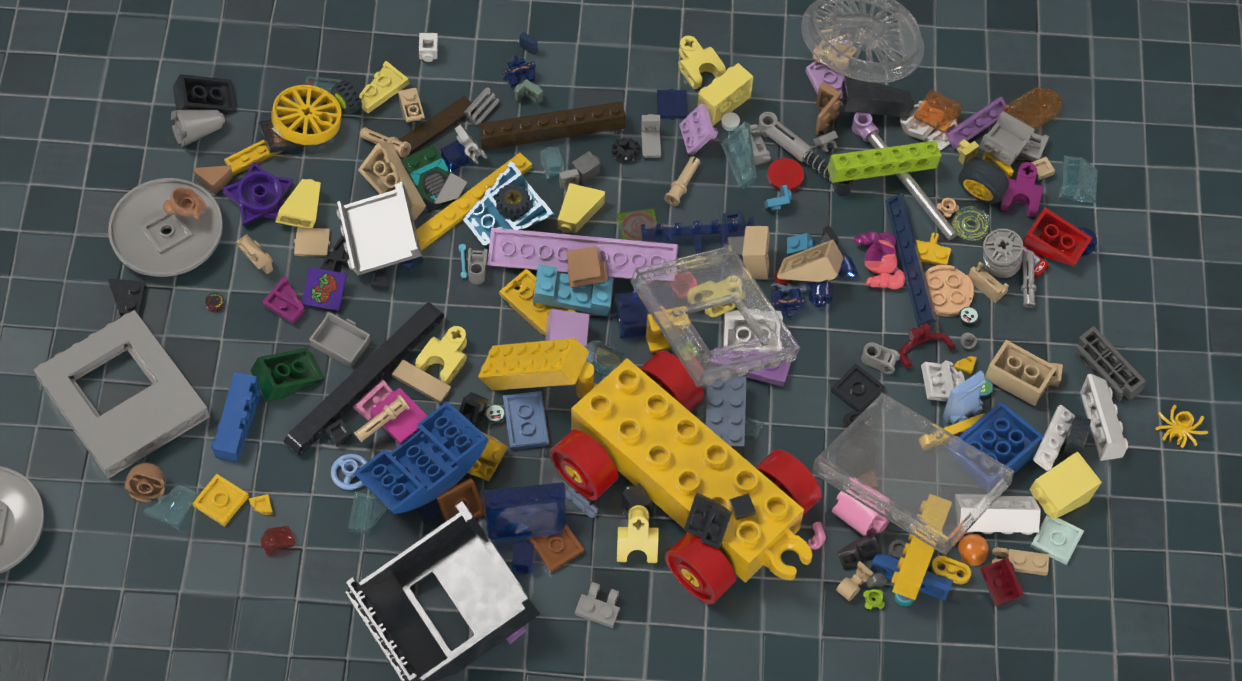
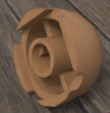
M140 463L134 466L129 471L125 482V489L130 492L129 495L142 502H151V499L155 498L159 500L164 495L166 478L163 471L158 466L150 463Z

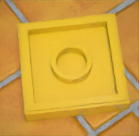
M216 474L192 505L225 527L248 499L249 495Z

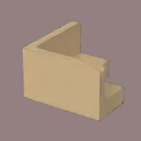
M746 226L742 253L746 279L768 280V249L770 241L768 226Z

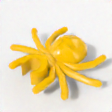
M1173 405L1170 412V420L1172 422L1165 418L1161 412H1158V415L1169 425L1158 426L1155 429H1168L1162 439L1166 440L1170 433L1169 441L1171 442L1173 437H1177V445L1182 442L1181 448L1185 446L1187 436L1197 446V442L1191 434H1208V431H1193L1202 423L1204 416H1201L1199 421L1192 426L1194 417L1188 411L1178 413L1174 420L1176 405Z

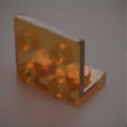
M930 89L915 112L914 118L942 133H946L954 119L958 121L963 105Z

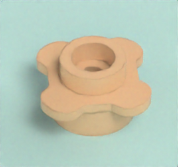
M945 198L942 200V203L937 204V209L941 210L945 217H951L952 213L958 212L959 206L956 205L952 198Z

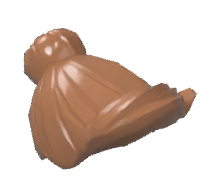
M181 187L175 188L170 195V200H166L163 204L164 211L167 214L193 215L197 220L199 215L206 211L207 207L205 200L190 188Z

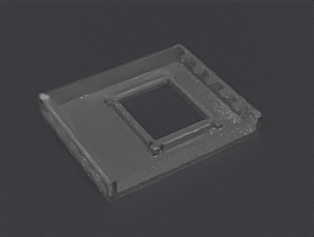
M732 246L638 268L634 271L630 281L697 387L708 386L721 380L726 381L729 378L740 377L754 371L758 372L764 368H773L782 363H791L796 359L800 350L799 345ZM734 302L757 338L709 351L686 314Z

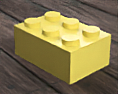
M737 63L734 67H729L722 76L716 77L709 86L703 87L699 91L697 105H707L712 126L722 120L724 114L732 112L751 97L753 76Z

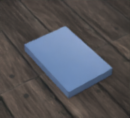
M542 392L504 395L503 403L510 450L549 446Z

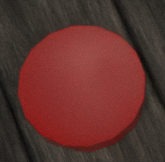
M777 159L768 168V182L778 191H780L781 186L787 185V189H790L792 192L803 183V168L792 159Z

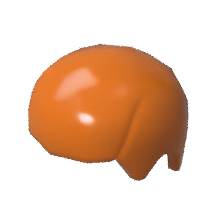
M969 534L961 538L958 544V552L963 563L970 566H979L986 561L989 546L987 541L980 535Z

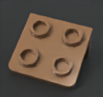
M824 82L819 86L816 107L821 110L817 117L815 135L817 136L822 132L825 133L830 125L829 123L832 120L835 121L840 113L838 109L841 105V92Z

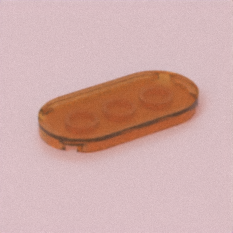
M1037 87L1007 104L1003 111L1028 126L1037 129L1060 113L1062 100L1055 91Z

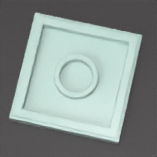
M1046 515L1030 547L1043 554H1049V557L1067 565L1084 530L1060 518L1052 520L1049 515Z

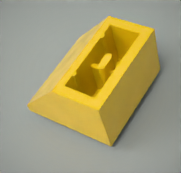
M483 433L489 441L476 463L467 473L490 481L508 447L496 438Z

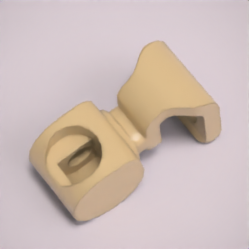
M859 561L856 574L851 579L846 577L839 584L836 591L850 601L860 591L859 585L866 583L868 578L874 575V573Z

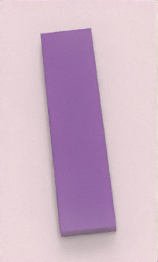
M1002 97L997 98L945 133L953 149L960 147L958 143L962 140L969 141L997 122L1003 111L1007 114L1010 113Z

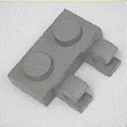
M461 124L455 128L458 133L456 138L466 147V155L472 158L477 165L480 164L478 157L482 155L486 159L487 154Z
M592 582L588 596L581 595L575 615L613 628L620 611V607L615 606L619 597V591L611 589L606 603L596 599L600 591V584Z

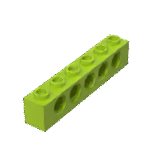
M930 141L831 155L827 169L831 181L834 183L935 169L942 155L937 142Z

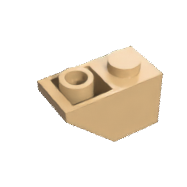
M416 87L398 91L399 104L405 121L412 122L425 119Z

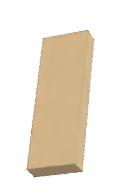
M402 360L392 373L393 378L439 404H442L452 390L451 386L405 360Z

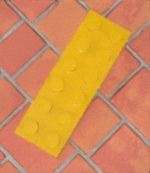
M576 338L494 345L489 350L478 378L492 391L573 385L578 379L589 351Z

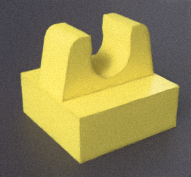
M964 139L958 143L960 146L957 148L960 154L958 160L962 165L977 156L979 145L975 141L970 144Z

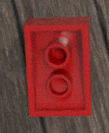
M1044 208L1022 242L1024 246L1038 255L1074 267L1092 237L1047 208Z

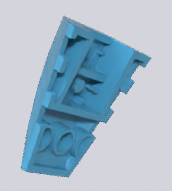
M511 161L506 171L498 176L496 183L485 192L486 195L474 205L463 220L482 245L486 247L490 244L491 228L522 230L554 215V213ZM506 184L508 186L510 184H513V186L519 184L520 188L523 186L525 191L529 192L530 203L528 212L523 216H519V219H515V217L509 219L508 216L505 218L496 209L497 192H499L501 187L504 189ZM509 198L505 200L508 204L516 205L520 203V201L515 198Z

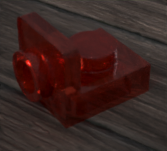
M289 526L268 528L261 538V546L265 549L267 556L272 555L275 549L293 547L295 544Z

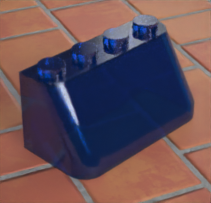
M564 482L484 490L482 505L485 530L491 540L560 534L565 529L566 493Z

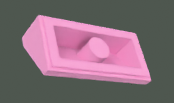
M384 380L379 381L352 407L369 420L371 419V408L376 403H381L385 400L387 395L393 390Z

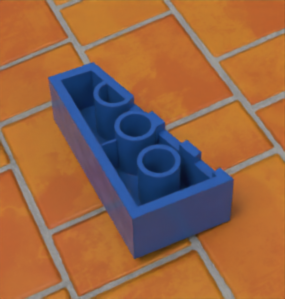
M239 372L233 373L221 421L217 427V435L211 445L215 458L233 462L239 461L261 396L257 376Z

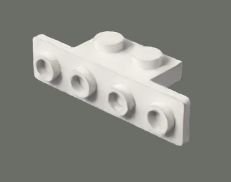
M1062 405L1057 407L1033 458L1046 471L1052 468L1055 459L1059 455V450L1065 441L1069 427L1075 418V415Z

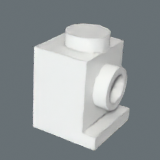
M419 33V59H423L425 62H432L433 59L438 58V33Z

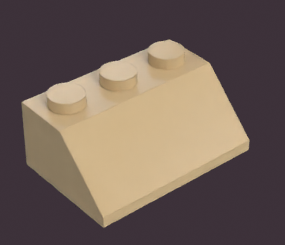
M1005 340L990 363L984 378L1036 406L1057 367Z

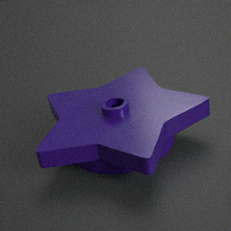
M253 162L246 176L241 181L224 187L223 194L239 206L242 226L244 227L263 217L276 219L279 209L284 204L283 199L293 185V179L275 177L265 172L259 165Z

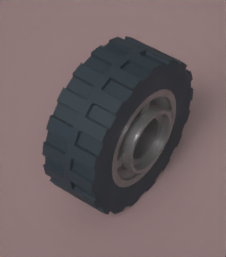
M1075 415L1072 426L1069 427L1064 441L1063 456L1070 457L1076 452L1080 454L1089 434L1088 429L1091 419Z

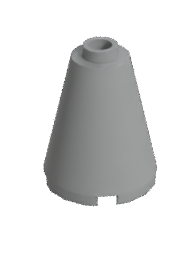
M174 110L171 112V120L175 119V125H172V129L181 147L187 146L221 129L225 123L223 114L219 113L218 110Z

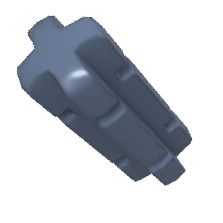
M569 487L565 491V496L569 500H573L572 502L583 512L586 511L589 517H595L598 513V508L593 504L591 505V502L583 495L576 493L577 490L573 487Z

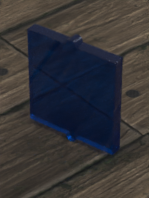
M672 88L670 90H657V115H660V118H671V120L674 118H686L687 90H673Z

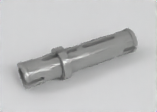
M1032 251L1023 252V285L1021 286V291L1023 292V307L1025 308L1035 307L1036 285H1034V252Z

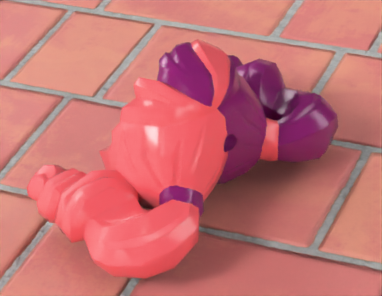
M869 231L868 234L862 233L853 239L855 244L871 245L864 257L865 266L869 271L879 275L869 277L866 280L867 286L899 289L904 285L906 278L904 272L897 267L894 248L896 238L893 234Z

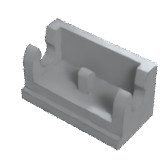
M757 124L746 127L742 126L740 131V139L752 166L771 161L770 153L766 149Z

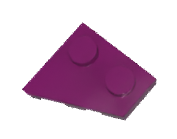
M285 276L262 302L265 308L293 325L305 311L303 304L298 299L296 292L292 289Z

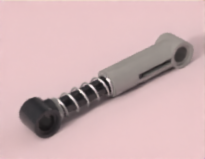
M764 112L760 115L758 129L762 136L770 137L802 163L807 161V164H811L813 169H817L818 173H822L824 178H829L836 194L841 196L850 194L853 180L832 183L827 169L828 164L824 162L825 159L822 160L819 158V155H815L813 148L777 121V116L774 113Z

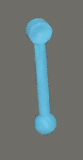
M460 244L459 251L461 252L462 263L460 275L462 278H466L468 276L465 267L466 245Z

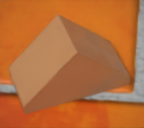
M231 165L193 168L196 182L214 195L233 179Z

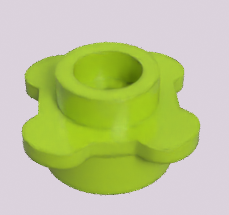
M872 589L870 591L866 590L863 593L867 609L870 610L875 607L882 609L885 603L882 601L883 592L881 590Z

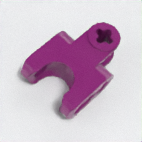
M1022 163L1018 169L1016 180L1008 178L1009 187L1002 197L1000 210L1009 211L1012 203L1021 202L1027 207V216L1036 218L1043 186L1035 184L1037 168L1033 163Z

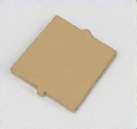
M297 227L296 239H294V256L327 257L328 246L331 244L329 241L330 229Z

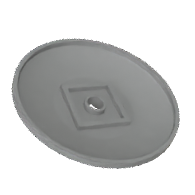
M162 178L145 182L133 188L119 200L110 216L108 234L113 251L127 267L148 276L169 277L186 273L198 267L212 255L221 239L223 221L217 202L204 188L183 179ZM175 188H190L205 200L207 205L206 211L199 215L198 220L193 215H180L177 213L170 215L164 211L163 204L166 200H170V195ZM165 229L172 230L169 234L162 233Z
M0 466V573H3L23 561L36 546L44 526V508L38 491L26 477L12 469Z

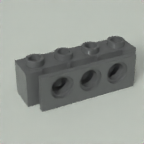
M1094 326L1079 337L1075 355L1093 375L1106 380L1108 387L1112 390V395L1118 401L1122 400L1123 394L1130 401L1144 390L1145 379Z

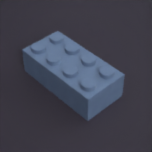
M707 375L706 426L744 457L746 377Z

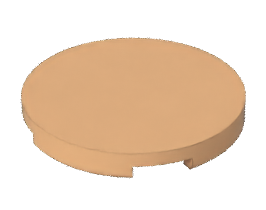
M950 265L933 266L924 273L935 315L942 317L957 316L964 307L971 305L974 296V286L968 275Z

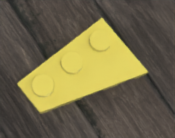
M385 61L381 71L374 75V80L366 85L359 94L362 100L361 108L369 114L398 93V91L409 85V79Z

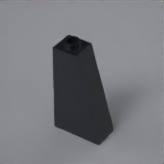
M844 74L841 85L844 111L908 118L910 111L913 110L914 100H912L910 92Z

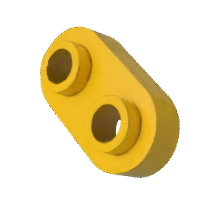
M937 556L931 565V570L934 574L950 579L953 583L959 585L967 583L971 576V569L968 565L946 556ZM938 566L944 567V570L938 569ZM961 573L963 577H958L957 574Z

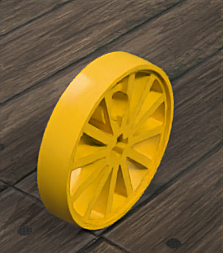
M297 85L287 88L276 97L272 107L271 120L275 130L282 137L293 143L301 145L324 143L332 139L341 126L342 115L339 102L331 93L316 86ZM300 96L307 97L306 105L304 104ZM311 97L317 98V99L310 105V98H311ZM293 122V124L289 128L285 126V124ZM300 127L303 129V133L295 132V130ZM312 128L315 134H307V129Z

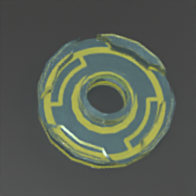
M967 206L956 212L952 225L959 237L968 241H976L988 233L990 220L983 210L980 211L976 207ZM971 220L974 221L976 225L970 226L966 222Z

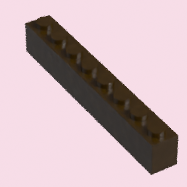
M620 101L478 123L481 149L484 151L624 129L626 115L623 103Z

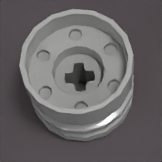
M997 229L989 233L983 242V265L986 271L998 278H1008L1020 270L1023 255V242L1020 236L1009 229Z

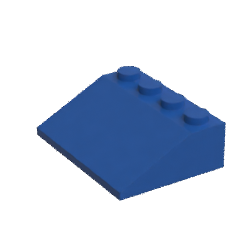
M1000 402L947 447V451L973 483L987 495H991L1035 456L1044 435L1003 402Z

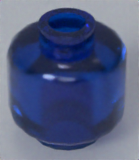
M828 280L811 282L808 286L809 302L819 308L831 303L833 300L832 284Z

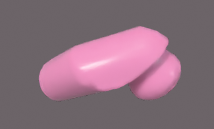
M821 522L812 524L815 535L812 539L808 540V545L814 550L821 548L826 541V535Z

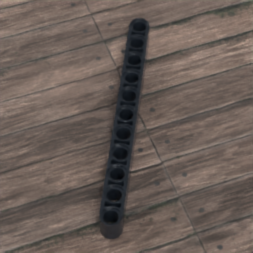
M430 302L426 303L285 437L284 444L298 456L305 453L325 434L327 427L345 415L356 402L442 322L444 313Z

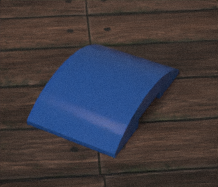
M448 401L417 424L419 431L390 453L384 449L354 472L355 476L393 514L419 508L452 488L473 467L489 441L478 428Z

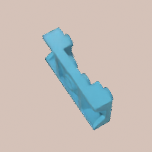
M538 265L533 303L608 316L613 285L612 277H608L609 282L570 288L568 274L558 273L557 267Z

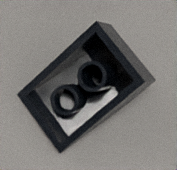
M180 74L173 85L176 110H218L222 114L236 112L232 80Z

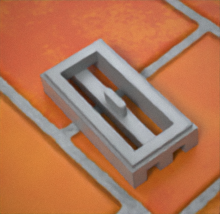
M489 87L485 88L464 111L465 115L475 126L481 123L500 101L494 97V93L490 92ZM487 95V96H488L487 99H486V100L477 108V110L471 115L470 113L473 111V109H474V108L482 101V99Z

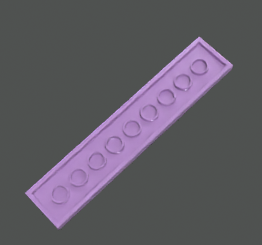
M491 228L487 265L537 270L538 265L542 264L557 267V272L568 273L567 269H569L566 251L597 246L601 250L602 262L606 263L608 277L674 283L678 245Z

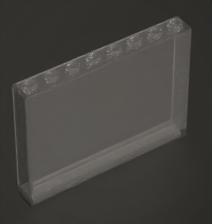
M882 393L814 460L812 473L946 555L1011 485L1014 471L897 402L892 397Z

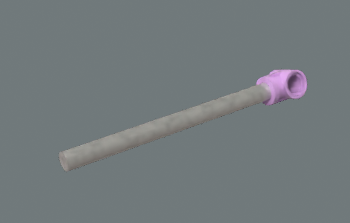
M856 113L853 119L852 131L856 135L861 136L865 142H870L875 149L888 147L878 135L879 129L873 124L871 114ZM908 172L896 174L948 240H952L957 235V232Z

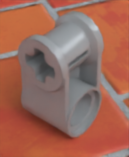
M468 249V278L470 283L474 285H480L485 281L488 249H484V251Z
M873 342L865 345L861 355L863 364L886 374L894 373L895 363L900 359V354L897 351Z

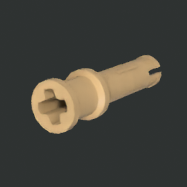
M366 127L360 131L361 139L374 144L378 142L391 143L401 158H406L410 153L411 145L408 142H401L396 137H386Z
M690 157L678 180L671 184V190L664 196V200L669 205H679L681 196L687 191V184L700 165L698 158L693 162L695 157Z
M398 395L394 402L390 405H385L381 413L354 432L360 442H363L364 439L389 420L397 419L396 416L405 409L409 410L410 407L401 395Z

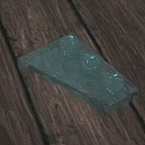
M747 122L739 126L721 143L737 183L743 189L757 178L750 123Z

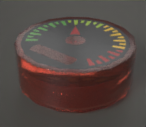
M211 293L205 299L206 308L210 312H219L224 308V298L219 293Z

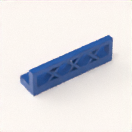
M883 553L876 554L870 570L875 574L883 573L887 579L892 580L895 571H900L897 568L899 560ZM926 571L919 591L946 601L953 581Z

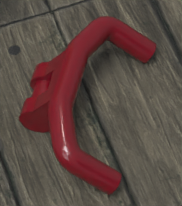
M925 323L919 328L909 330V341L899 349L898 353L900 354V361L905 368H910L912 363L905 354L912 347L929 340H942L950 351L954 350L956 345L945 333H931L928 323Z

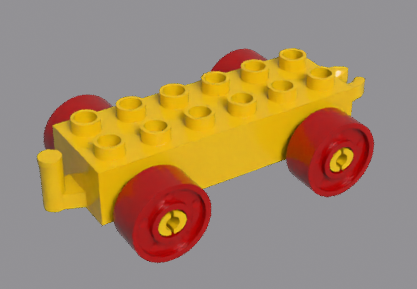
M658 351L640 368L626 358L599 384L594 383V366L589 362L584 363L576 381V395L581 400L571 408V431L549 451L553 466L570 487L577 490V493H580L586 499L596 500L618 480L619 471L632 484L637 485L640 483L648 497L683 528L685 527L696 493H700L718 502L731 512L729 499L748 493L750 495L756 514L736 520L732 512L720 549L701 542V537L687 532L666 552L665 561L667 566L688 592L704 603L714 604L736 582V575L746 583L763 565L782 579L794 580L797 572L796 568L784 564L781 560L782 553L787 550L795 551L803 564L809 565L811 563L812 552L810 546L795 534L800 530L802 517L821 499L822 493L815 477L803 463L788 452L775 449L756 467L750 464L691 413L704 399L703 388L688 366L669 352Z

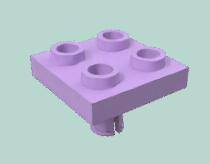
M700 104L679 124L687 153L690 155H694L710 139H715L718 134L717 128L712 126L707 105Z

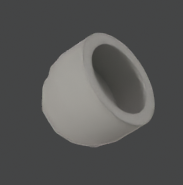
M966 332L960 337V342L964 348L971 349L976 345L977 339L972 333Z

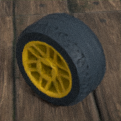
M983 159L969 160L958 177L960 186L967 194L978 201L988 204L998 203L1009 187V180L1006 174L996 165Z

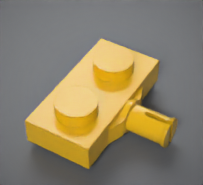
M931 233L930 242L916 240L921 262L932 265H947L951 248L937 244L938 233H936L935 239V233Z

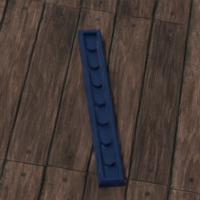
M899 193L886 200L885 203L893 234L896 238V246L905 274L916 323L920 327L925 323L930 325L936 322L937 319L903 194Z

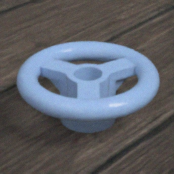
M346 454L339 457L331 468L333 482L345 490H355L362 487L364 484L361 481L350 484L355 476L354 472L362 467L358 466L356 461L360 462L362 466L367 463L363 457L356 454ZM338 466L342 468V472L345 474L344 482H341L337 477Z

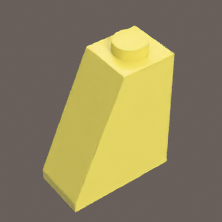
M302 179L279 209L275 222L301 228H313L316 221L321 183L311 179Z
M569 183L558 217V230L576 234L604 205L605 191Z

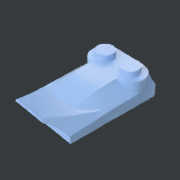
M979 371L950 391L943 418L947 423L956 424L968 419L972 415L976 416L981 413L984 403L979 397L981 388L985 383L982 371Z

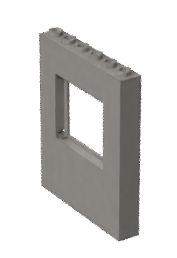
M135 310L124 314L117 321L107 324L105 328L90 334L88 338L73 344L69 349L56 354L52 359L39 364L33 369L37 380L108 479L210 417L206 405ZM128 350L153 385L100 416L78 386L76 380Z

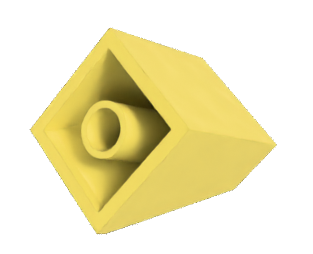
M1076 452L1037 478L1029 490L1043 507L1044 512L1052 520H1055L1088 503L1102 482L1079 452Z

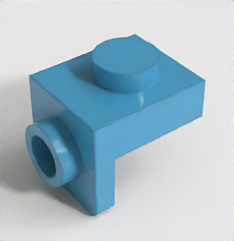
M787 185L780 187L781 197L764 201L765 209L771 208V211L780 210L782 206L790 203L792 195L790 189H787Z
M808 233L787 238V254L789 256L817 246L815 239Z

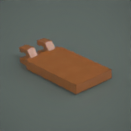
M537 492L530 497V502L536 509L535 511L528 514L521 502L514 506L513 511L519 519L517 521L518 527L551 573L582 554L584 549L551 502L545 504Z

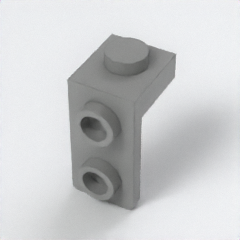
M642 115L641 137L643 158L661 157L660 115Z

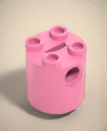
M856 480L850 484L846 491L842 490L836 498L838 503L832 509V513L861 535L878 534L887 527L889 523L887 516L890 512V506Z

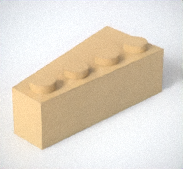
M378 142L358 171L379 194L396 190L395 184L402 182L407 189L413 219L416 220L426 205L392 144Z

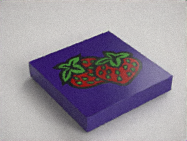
M309 267L302 304L340 312L347 274Z

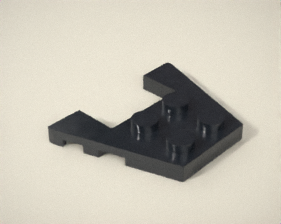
M340 237L333 247V251L323 261L324 263L320 269L335 272L337 264L348 266L347 259H350L344 248L345 237ZM386 267L374 270L371 288L388 291Z

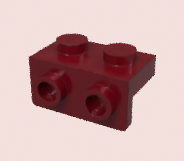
M1009 558L980 568L995 606L1023 596L1022 585L1017 580L1014 565L1010 562Z

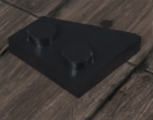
M108 279L120 317L134 310L140 317L146 288L145 281Z

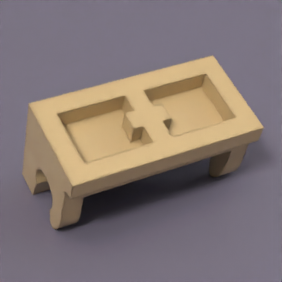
M979 262L977 268L973 266L970 269L968 277H970L973 285L994 303L1008 292L1009 285L999 283L983 269V263Z

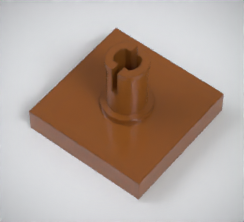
M472 479L449 489L436 498L445 522L459 513L456 505L460 502L466 505L475 518L486 514Z

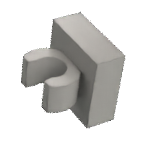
M832 131L813 140L816 146L821 145V149L825 153L828 152L827 144H830L832 149L837 148V144L833 139L838 138L835 131Z

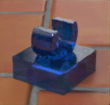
M844 252L842 254V270L838 272V276L844 277L849 274L853 277L859 274L852 258Z

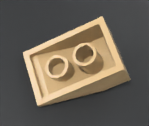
M833 239L784 258L777 277L778 279L830 281L837 277L843 256Z

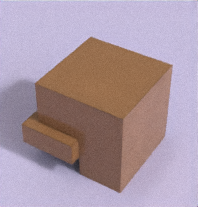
M597 246L566 251L570 288L609 282L606 263L602 262L601 250Z

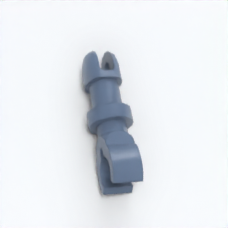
M805 282L793 285L791 283H787V285L775 283L771 285V288H778L779 291L772 292V296H780L784 293L792 294V292L803 293L808 290V284Z

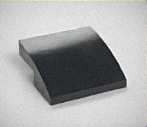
M696 493L684 531L701 537V542L720 549L732 512L718 502L700 493Z

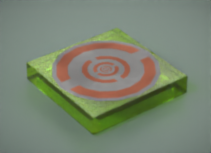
M654 208L617 213L622 240L660 243Z

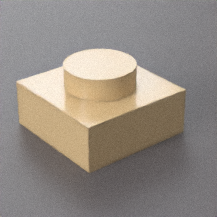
M1047 157L1031 162L1037 168L1036 178L1038 181L1054 175L1055 169Z

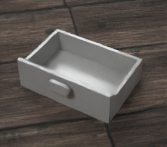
M327 312L325 319L310 337L309 342L310 346L353 368L370 345L371 339L370 334L357 328L355 322L349 319L345 321Z

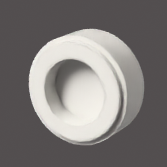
M729 112L722 116L721 125L725 130L734 131L739 127L740 118L737 114Z

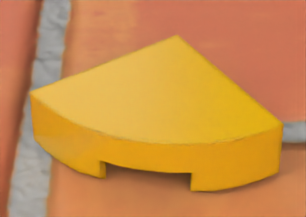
M969 356L955 363L954 368L958 372L961 371L963 374L971 376L977 357Z
M269 494L249 498L250 504L256 512L263 515H273Z

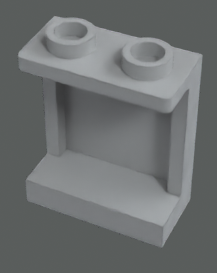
M1003 111L994 127L988 134L983 136L979 148L1011 166L1030 141L1035 129Z

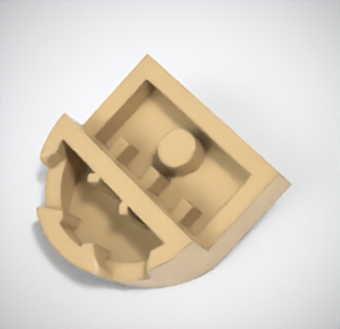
M248 234L236 241L239 249L258 269L261 268L266 274L273 271V260L270 255L264 253L260 245L255 240L253 241Z

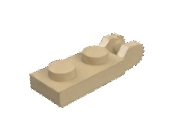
M1000 547L993 549L995 556L1009 558L1010 562L1014 565L1015 572L1044 576L1048 574L1049 554L1008 550ZM994 559L992 560V563H995L1002 559Z

